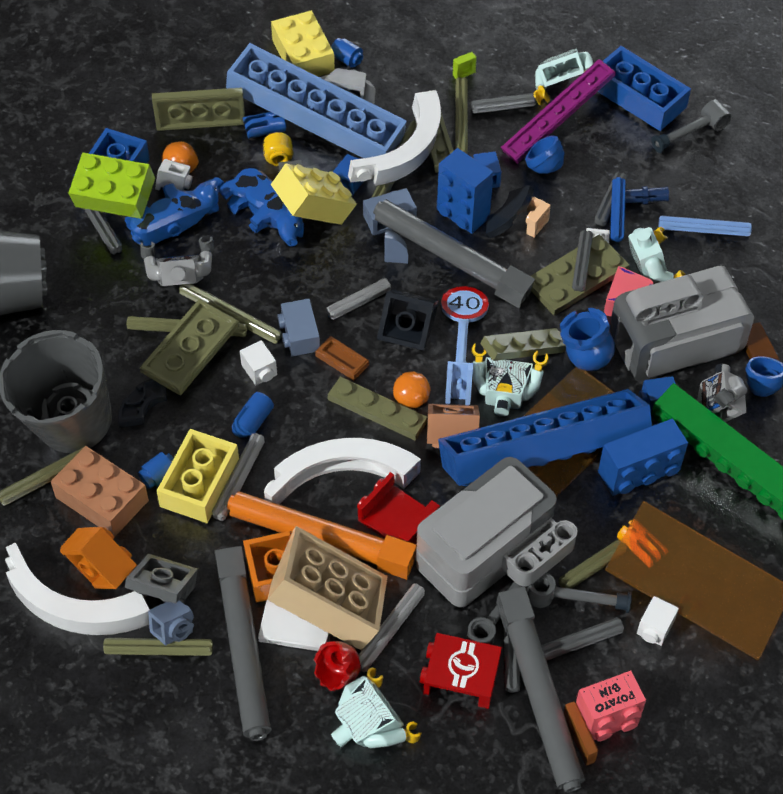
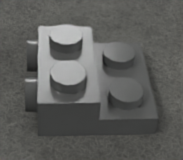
M147 554L126 578L125 588L134 590L139 594H147L159 598L164 602L176 604L180 598L185 600L195 588L198 569Z

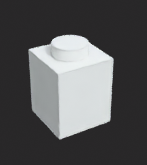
M262 340L240 350L241 365L255 385L270 381L277 375L276 360Z
M653 596L640 621L637 634L649 643H656L662 646L675 621L679 608Z

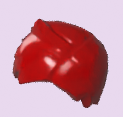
M330 641L322 644L314 657L316 663L314 674L320 679V685L327 687L330 691L339 690L348 683L353 682L360 672L361 664L357 651L351 645L341 641Z

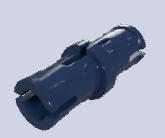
M642 186V189H626L625 203L642 202L643 204H648V202L669 201L668 186L659 188Z

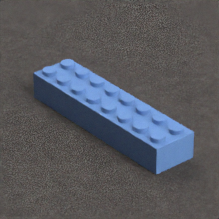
M251 43L248 44L227 71L226 88L242 87L244 99L362 158L380 156L395 150L404 136L406 120Z

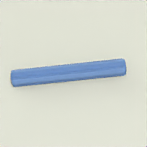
M660 216L658 226L663 227L664 230L747 237L750 236L752 230L751 223L673 216Z

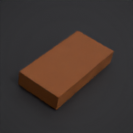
M332 336L315 351L317 358L353 381L369 366L367 358Z
M573 701L565 704L563 713L585 765L595 763L599 750L577 703Z

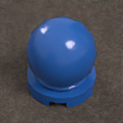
M588 308L589 312L579 314L574 311L567 315L560 323V335L563 343L566 345L567 356L578 369L597 371L607 366L614 355L615 341L609 332L610 325L606 314L594 308Z

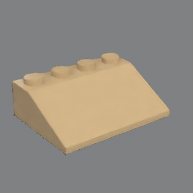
M296 526L271 581L267 600L362 651L379 632L387 576Z

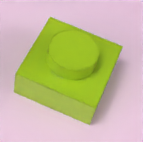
M473 52L453 59V76L455 79L476 73L477 57Z

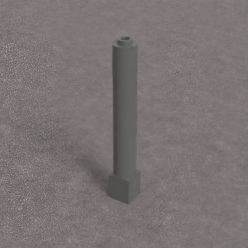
M387 199L383 202L379 201L374 208L373 214H375L376 221L494 288L496 296L515 307L520 308L530 294L535 279L511 265L508 269Z
M242 546L215 550L243 735L252 741H259L265 739L272 729Z
M524 586L499 592L496 604L505 632H508L557 788L564 789L565 793L576 791L581 788V783L585 781V777L534 624L535 616L526 588Z

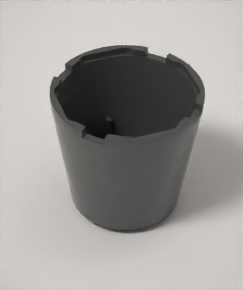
M0 230V315L42 308V296H47L45 248H40L39 235Z
M51 330L38 333L17 345L18 349L9 360L6 358L0 371V395L8 410L45 444L56 451L73 453L85 446L91 448L100 442L110 428L112 409L103 361L96 347L90 341L88 342L78 336L77 333L65 330Z

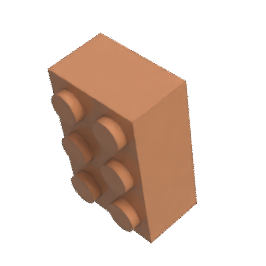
M87 446L51 481L55 497L98 527L108 529L114 537L149 501L145 484Z

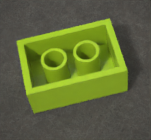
M82 152L68 194L75 207L142 219L155 177L149 164Z

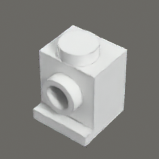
M164 159L158 169L155 189L160 190L161 187L173 183L181 191L184 188L189 189L193 176L189 175L191 166Z

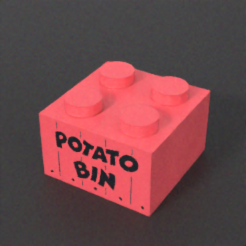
M631 671L580 689L576 700L593 740L598 742L608 739L612 736V733L617 731L627 732L637 727L646 702Z

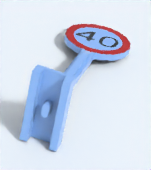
M464 286L448 290L441 300L443 313L448 318L459 323L456 362L448 361L445 404H450L451 399H466L465 405H470L473 363H466L468 323L483 318L489 308L488 298L483 292L476 288Z

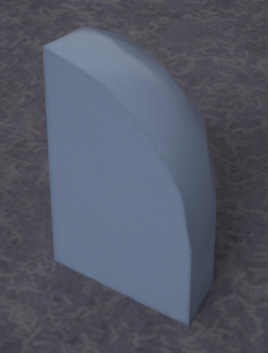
M386 229L385 262L408 264L406 242L394 231Z

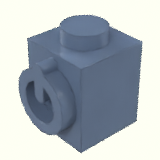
M179 600L176 604L165 602L148 610L150 633L165 646L174 641H183L193 632V612L189 606L184 605Z

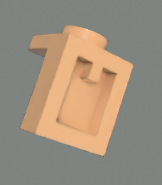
M532 196L527 208L526 234L535 238L549 221L550 204Z

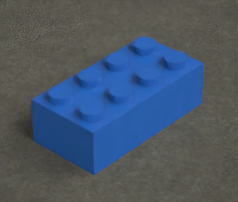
M620 46L603 60L606 65L615 71V76L598 92L657 130L661 131L687 108L691 88L624 47Z

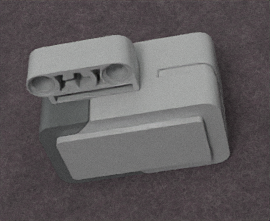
M716 266L622 293L614 301L610 332L627 370L631 371L636 381H644L739 353L747 344L754 315L742 294L738 292V288L726 267Z
M506 457L418 525L416 567L453 605L465 607L506 574L518 585L529 586L573 551L578 531L577 527L570 521L563 520L556 523L553 520L557 500L554 492L518 459ZM559 536H566L569 539H562ZM521 567H527V568H529L530 570H529V571H524V570H522V569H520V568H521Z

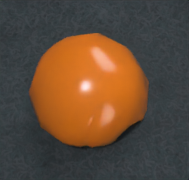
M182 141L167 145L161 156L162 162L164 159L191 166L190 173L196 169L199 162L194 148Z
M414 371L405 372L396 379L393 386V395L399 404L411 409L418 408L429 400L430 384L422 374Z

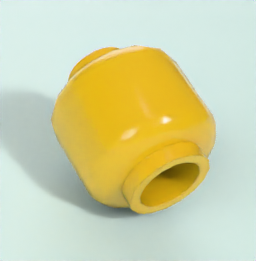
M275 132L269 134L264 139V157L268 163L278 166V162L290 161L292 159L293 146L291 138L287 134Z

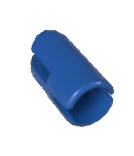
M272 112L242 118L248 139L286 131V120Z
M255 392L232 424L234 435L239 438H246L256 433L274 408L272 400L261 392Z

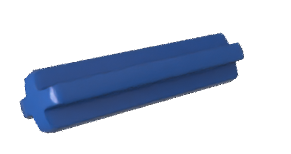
M616 177V179L612 180L610 238L616 242L624 240L626 180L621 177Z

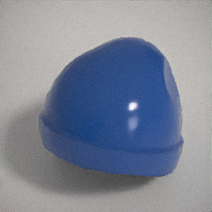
M548 136L537 141L526 155L527 167L540 174H548L559 170L564 164V150L558 137Z
M764 356L753 357L749 360L745 368L747 384L754 395L767 397L783 387L782 362Z

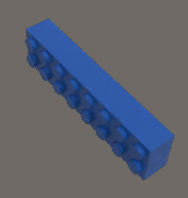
M626 389L440 438L438 443L442 467L458 486H468L506 457L516 458L526 467H531L534 465L544 466L549 461L557 459H569L579 453H592L597 448L603 447L606 443L651 427L650 405L631 390Z

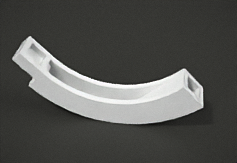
M436 90L415 93L412 110L416 119V130L410 139L389 153L351 160L348 173L350 182L373 179L375 186L387 184L408 175L425 161L433 149L441 118V106Z
M342 438L328 440L308 446L292 454L274 468L275 480L267 484L264 496L265 500L280 504L303 483L326 473L346 470L369 472L384 478L391 472L395 475V483L404 489L420 473L421 459L396 445L374 439Z
M16 543L6 547L9 557L5 561L10 570L6 572L12 589L21 602L33 614L45 622L70 632L88 635H112L149 625L148 610L150 609L142 594L133 591L120 597L93 601L79 600L61 595L43 585L33 575Z

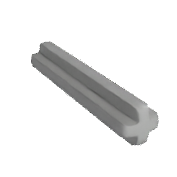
M383 278L326 308L327 314L331 319H336L391 290V284L386 278Z

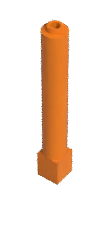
M240 491L235 495H231L227 504V509L230 510V516L280 533L286 531L293 532V529L297 526L352 557L376 564L379 571L406 580L416 560V544L386 535L385 539Z

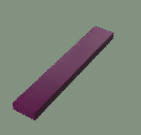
M598 59L501 147L502 151L518 164L526 157L537 141L548 137L615 76V71Z

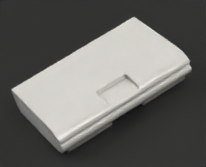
M267 600L258 639L259 642L318 651L322 644L328 642L330 633Z

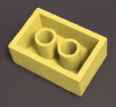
M312 10L271 21L272 40L283 60L318 77L330 74L335 70L334 52Z
M285 163L271 183V186L290 213L296 217L342 225L357 205L351 197V192L340 182V177L332 171L325 172L317 168L311 169L299 164Z
M190 429L157 489L160 507L208 523L212 516V510L239 460L237 444Z

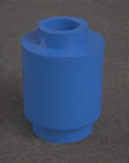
M338 38L333 42L331 48L334 52V58L351 68L362 62V48L347 39Z
M160 452L141 466L142 470L138 472V476L149 489L153 486L158 487L174 458L169 453L165 455L163 452Z

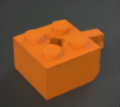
M104 527L77 528L60 549V552L76 566L92 583L95 589H117L137 566L131 559V553L126 548L119 546L113 540L114 535Z
M292 531L243 541L245 558L256 603L267 600L271 581Z

